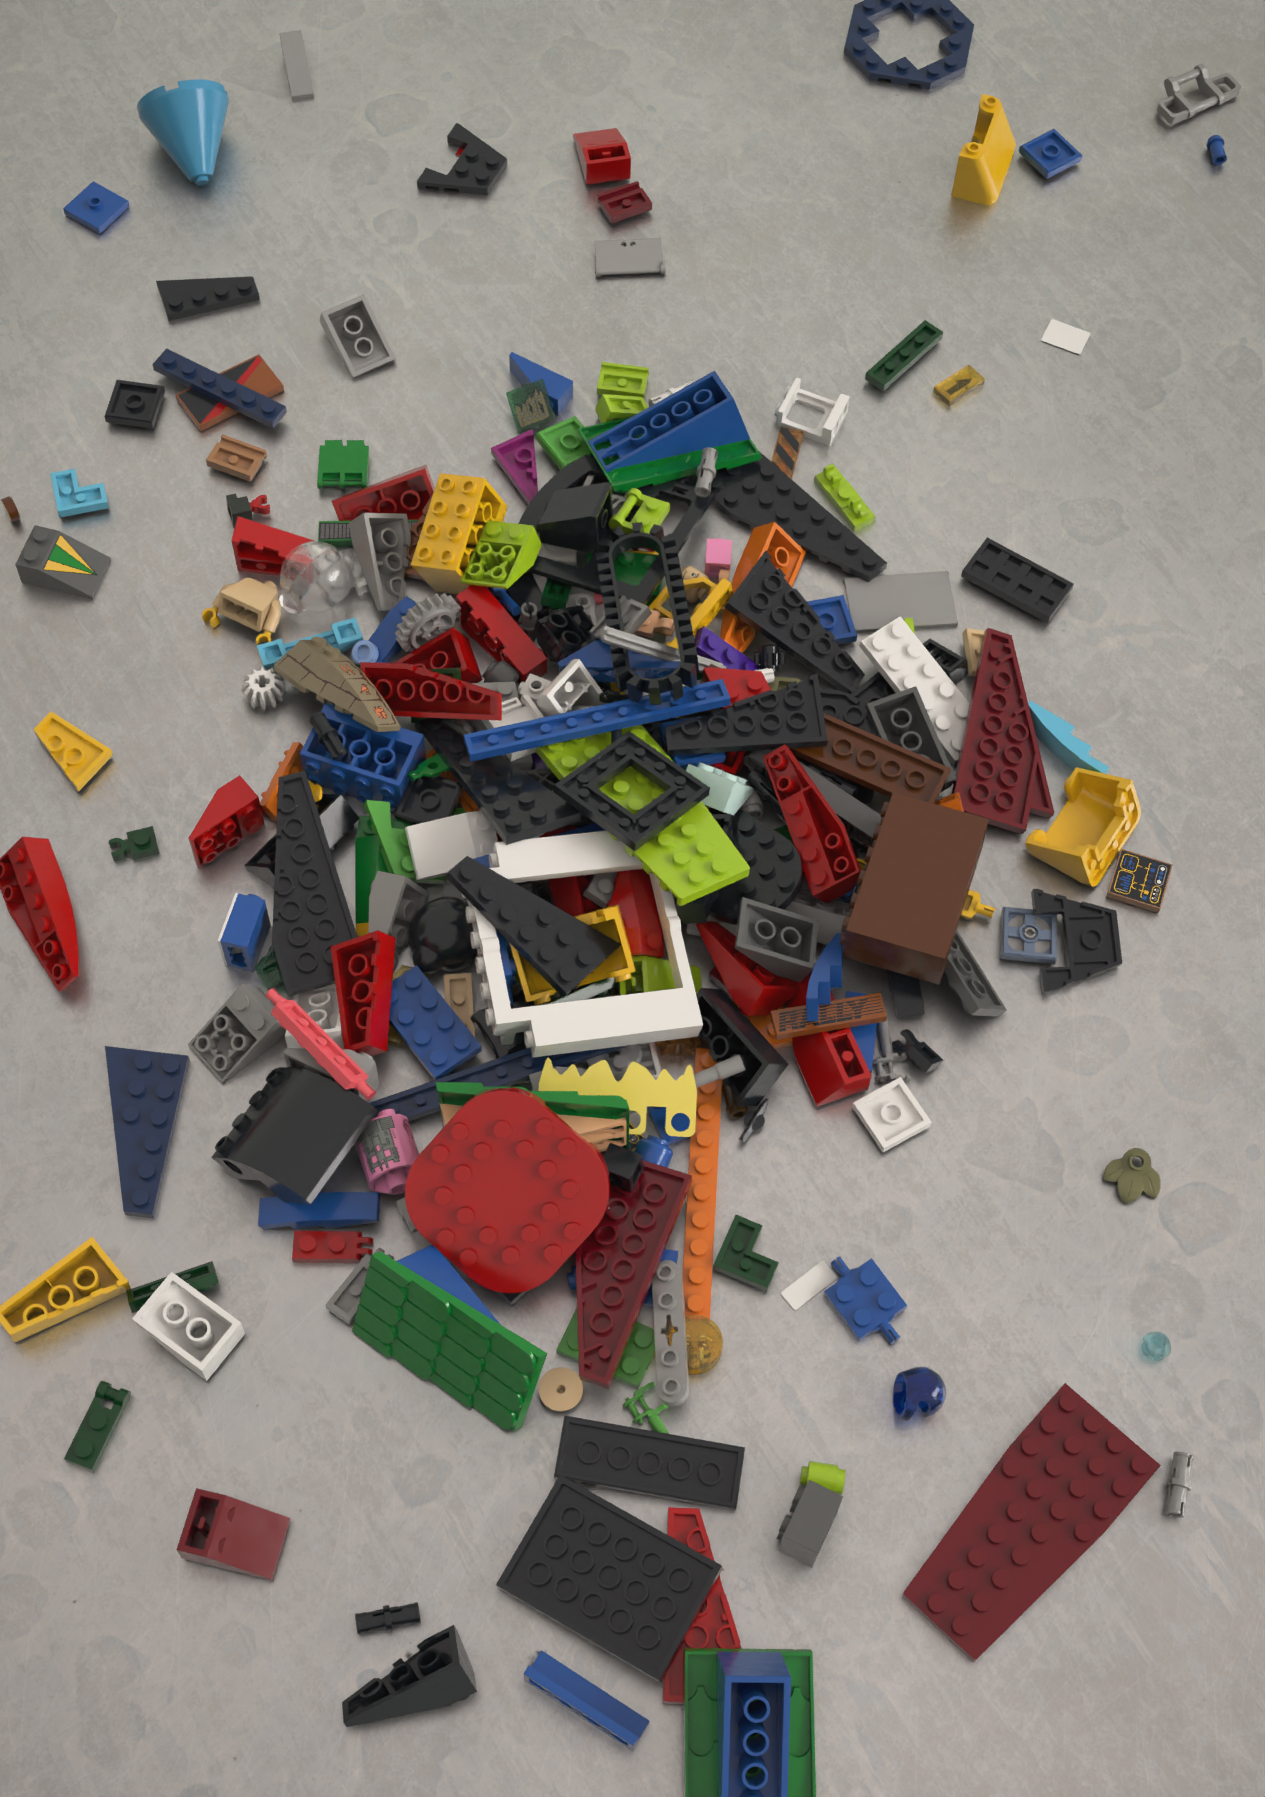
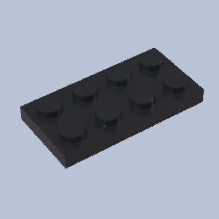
M988 537L964 567L961 577L1046 623L1051 620L1072 591L1074 583Z

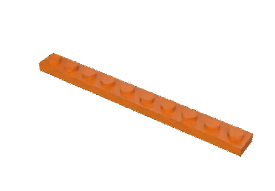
M696 1048L694 1074L718 1063L713 1061L709 1054L710 1049ZM722 1079L696 1088L695 1133L690 1137L688 1174L692 1175V1183L687 1193L682 1271L685 1322L709 1324Z

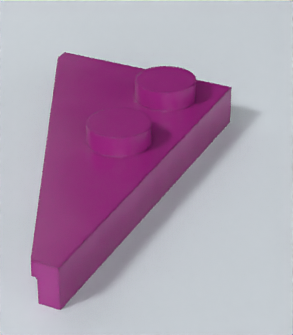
M532 429L491 448L492 456L528 505L538 493L534 433Z

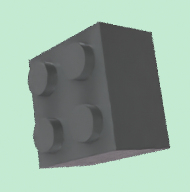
M811 1480L808 1481L805 1489L799 1486L790 1508V1512L793 1515L791 1517L786 1514L776 1538L781 1541L778 1551L812 1568L837 1515L843 1496Z

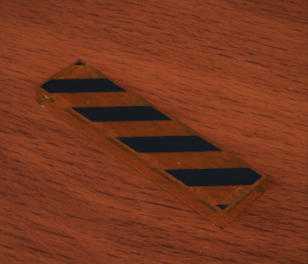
M780 427L771 462L789 478L793 479L804 431Z

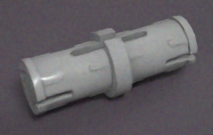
M708 447L702 450L701 463L697 467L696 475L698 478L694 492L700 497H708L710 495L711 483L716 476L715 463L718 452L714 448Z
M1176 1451L1173 1453L1170 1478H1167L1166 1482L1168 1496L1164 1513L1177 1518H1184L1186 1498L1192 1486L1189 1481L1194 1456L1185 1452Z

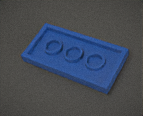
M417 965L392 981L389 1023L434 1080L446 1076L482 1051V1046Z

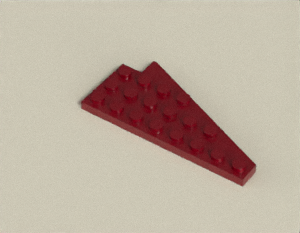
M987 628L983 635L955 774L956 781L953 784L951 794L959 792L965 813L989 819L988 824L1023 834L1027 829L1029 813L1050 819L1054 815V808L1012 635Z
M644 1160V1170L632 1192L610 1184V1196L603 1218L593 1232L575 1250L579 1377L582 1381L609 1389L692 1183V1175Z

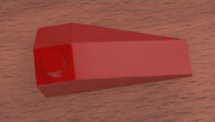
M644 869L618 871L614 880L615 888L613 895L608 900L606 908L619 905L632 956L663 958V931L650 875Z
M707 921V923L696 924L731 998L738 1004L740 1011L745 1015L766 1016L800 991L792 980L774 975L734 948L736 936L718 922Z

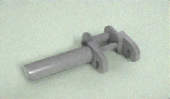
M887 1020L877 1023L884 1058L876 1057L873 1060V1066H876L878 1073L874 1078L875 1081L880 1083L888 1081L890 1083L901 1077L904 1083L909 1082L911 1075H905V1078H903L902 1074L897 1075L894 1073L892 1062L907 1059L906 1053H902L901 1056L898 1053H893ZM882 1065H888L889 1074L883 1073Z

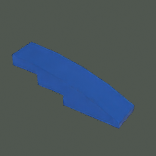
M837 933L814 965L806 996L807 1021H818L819 1005H830L831 988H842L843 946L839 945L842 933Z
M319 1192L311 1204L284 1202L278 1196L260 1198L258 1226L263 1230L291 1226L294 1229L315 1226L333 1229L379 1222L380 1193Z

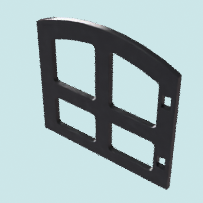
M585 454L554 475L531 500L518 524L533 525L536 530L538 518L543 516L547 500H551L556 490L573 488L589 474L607 479L596 459ZM674 480L656 486L649 484L637 488L643 495L652 498L662 495L691 504L672 533L678 554L715 498L714 492H710L708 497L697 496L694 492V486ZM677 489V490H681V491H684V492H687V493H686L685 495H683V494L674 492V490ZM634 505L625 521L631 522L640 506ZM609 528L605 539L612 541L611 528ZM594 553L583 568H576L537 556L534 565L527 570V572L602 595L596 554ZM659 554L639 585L634 586L616 580L619 599L624 595L628 600L633 599L644 605L647 604L665 576L662 558Z

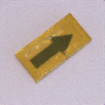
M967 365L934 386L933 393L950 407L984 385L985 378L973 367Z

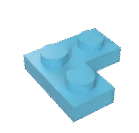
M75 469L50 473L59 518L109 508L104 483L79 487Z

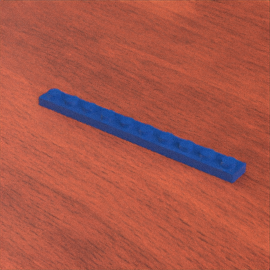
M723 679L696 684L693 689L688 686L683 687L684 696L676 701L673 700L670 691L660 693L662 705H650L649 695L641 697L638 703L626 699L464 734V743L470 762L729 706L730 696Z

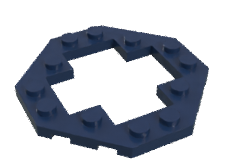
M864 0L854 5L844 54L869 80L878 81V79L883 78L891 80L892 84L908 86L909 83L921 85L922 89L930 90L965 73L974 24L950 0ZM899 9L912 21L931 14L951 34L940 40L939 48L947 56L921 69H917L906 57L887 65L867 44V42L879 37L880 30L872 22Z

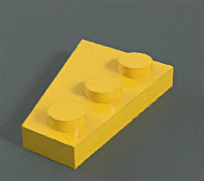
M51 711L33 729L37 738L78 792L113 756L110 748Z

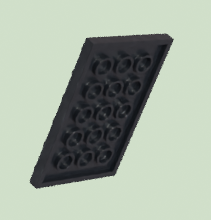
M560 1475L496 1586L661 1683L723 1567Z

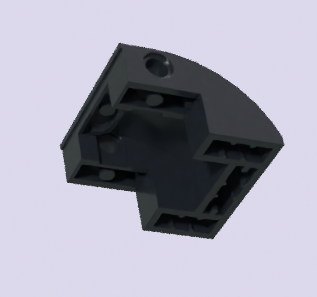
M279 1067L268 1074L266 1077L267 1084L264 1088L257 1091L249 1100L250 1106L246 1112L241 1113L235 1118L232 1123L234 1128L228 1136L222 1137L215 1146L216 1152L211 1158L236 1179L261 1181L284 1202L311 1204L378 1110L355 1093L345 1090L338 1083L322 1075L301 1068Z

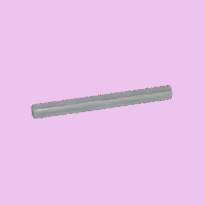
M608 626L602 627L599 633V638L605 643L662 661H680L679 650ZM697 655L699 672L703 673V668L709 667L710 664L726 669L723 663Z

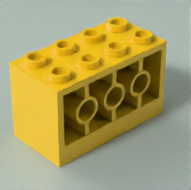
M439 474L411 562V566L436 592L459 594L471 586L470 584H462L461 579L488 520L503 522L508 506L485 478Z

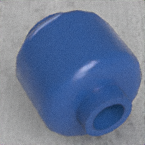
M648 1135L647 1139H640L634 1151L641 1154L644 1161L667 1168L673 1156V1151L668 1147L669 1142L652 1135Z

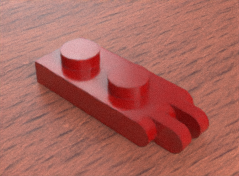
M294 1231L292 1260L293 1263H359L361 1258L367 1253L373 1255L372 1249L361 1248L373 1246V1238L362 1237V1233L358 1231Z

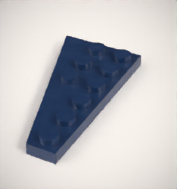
M105 1046L123 1211L128 1216L154 1218L190 1059L187 1055Z

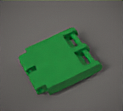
M325 440V445H320L317 477L318 489H323V486H340V489H345V486H362V489L368 486L369 446H365L364 440H347V446H343L342 440Z

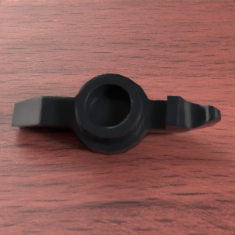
M767 1098L759 1105L756 1111H750L745 1115L744 1124L746 1128L739 1140L745 1142L753 1131H758L764 1126L765 1118L763 1114L768 1106Z

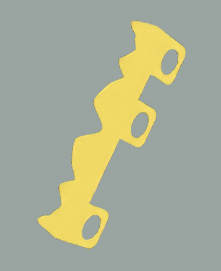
M549 1058L545 1061L538 1091H577L578 1095L621 1096L627 1100L629 1111L637 1112L641 1119L637 1128L629 1129V1134L640 1135L645 1132L647 1106L666 1107L665 1131L669 1136L691 1137L695 1133L697 1089L691 1065L686 1067L684 1075H681L678 1080H674L666 1069H663L657 1080H655L648 1069L632 1061L623 1078L618 1082L615 1080L606 1060L593 1064L582 1076L579 1075L574 1064L561 1075L556 1069H553L552 1061ZM684 1113L689 1117L690 1125L688 1129L680 1132L672 1127L671 1120L675 1114Z

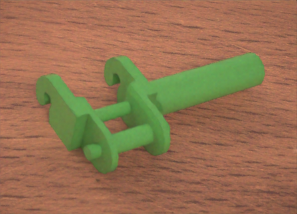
M650 1382L636 1390L633 1398L629 1399L627 1397L625 1399L626 1402L622 1406L623 1408L628 1407L634 1416L633 1424L638 1422L641 1424L643 1419L647 1417L653 1431L669 1434L658 1416L662 1410L665 1411L669 1408L668 1405L663 1404L653 1410L652 1408L649 1409L643 1399V1394L649 1388L655 1387L654 1382ZM640 1401L645 1412L640 1414L633 1403Z

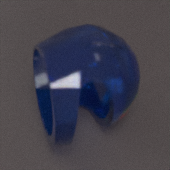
M925 1366L913 1367L898 1373L893 1388V1409L898 1420H910L917 1406L923 1417L931 1416L942 1408L946 1399V1387L938 1373Z

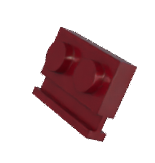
M638 181L597 195V203H600L601 209L611 224L652 210V202L643 188H640Z

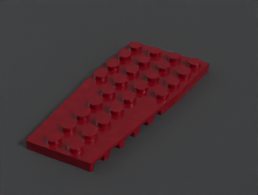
M1064 1383L1009 1446L905 1589L902 1597L966 1657L975 1662L1105 1533L1161 1465Z

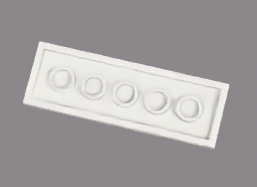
M900 616L863 639L859 647L896 693L914 686L917 687L946 757L952 765H955L959 759L970 703Z

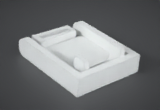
M525 694L521 696L520 701L515 697L502 702V720L481 721L487 729L543 718L544 716L529 695ZM536 748L509 753L506 756L510 761H514L535 753Z

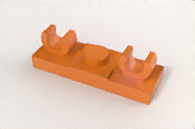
M293 742L290 749L284 752L286 756L283 762L280 761L278 763L279 767L267 791L261 794L263 797L260 802L262 814H267L276 822L279 777L303 771L300 758L303 745L300 742Z

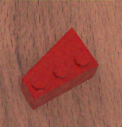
M237 517L231 541L238 571L312 580L318 557L314 540L246 518Z

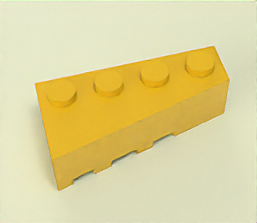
M91 1237L0 1305V1325L15 1343L122 1295L131 1288L127 1279L95 1239Z

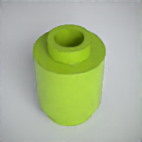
M809 1461L808 1467L802 1466L800 1485H805L806 1487L808 1481L811 1480L842 1495L846 1470L839 1469L838 1465Z

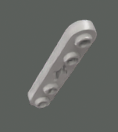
M664 1260L659 1263L652 1280L657 1391L664 1404L676 1407L683 1404L689 1396L684 1287L680 1267L671 1260ZM667 1319H671L674 1330L678 1331L672 1335L671 1346L666 1334H663L668 1331L669 1323Z

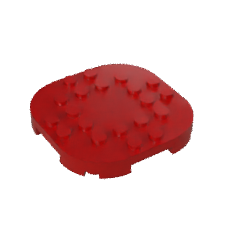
M514 1087L488 1089L469 1099L416 1158L410 1168L405 1185L407 1211L419 1233L473 1281L487 1289L502 1293L528 1291L550 1279L600 1223L610 1196L609 1171L598 1149L591 1142L588 1143L546 1106L545 1101L529 1091Z

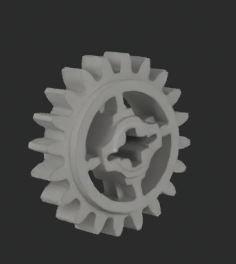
M445 593L440 597L438 594H435L433 598H428L427 596L425 600L417 602L412 609L409 608L408 613L401 617L402 623L397 624L396 627L399 630L395 632L397 642L406 652L416 650L451 629L455 624H458L460 622L458 617L462 615L459 611L461 607L451 595L447 596Z

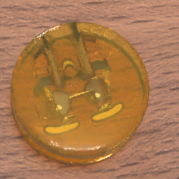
M701 1315L685 1316L688 1374L701 1375L712 1370L719 1362L723 1348V1337L718 1326L709 1318ZM673 1326L668 1335L670 1346L672 1345L673 1333L678 1332L674 1330Z

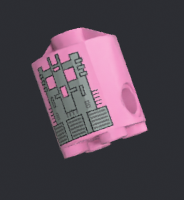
M385 1109L378 1113V1117L370 1121L355 1142L370 1190L378 1193L398 1195L405 1192L408 1173L419 1156V1151L407 1117L395 1114L394 1109Z

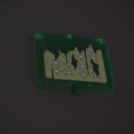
M543 379L527 385L523 383L522 387L506 392L518 433L534 427L538 429L540 425L556 419Z

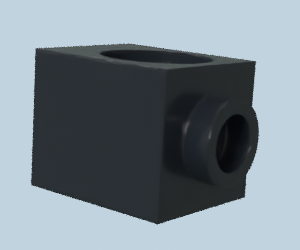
M610 1143L606 1152H601L609 1171L610 1184L632 1192L644 1170L642 1155Z

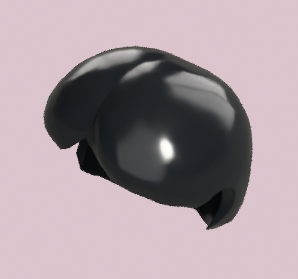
M440 897L429 901L415 913L411 920L408 931L409 947L413 953L414 966L417 965L423 973L433 974L439 970L449 972L462 970L471 965L472 960L478 954L477 948L473 949L471 945L470 933L473 932L472 923H467L466 907L468 905L457 897Z

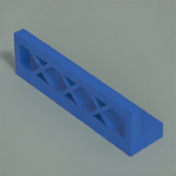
M578 654L577 659H580L595 682H616L611 654ZM628 654L630 667L633 672L649 679L665 677L674 672L680 664V661H662L643 654Z
M542 1650L532 1666L528 1665L524 1672V1681L632 1752L650 1722Z

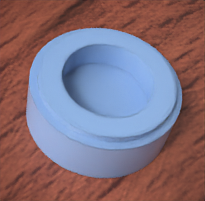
M368 640L358 641L352 648V659L358 665H360V662H376L378 659L379 651L377 646Z

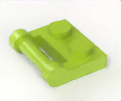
M631 488L626 495V501L618 513L609 520V526L612 530L620 526L624 534L627 535L633 533L632 523L643 522L644 533L650 534L649 532L653 525L660 526L670 511V503L643 495L640 490ZM634 505L640 506L631 522L625 521Z

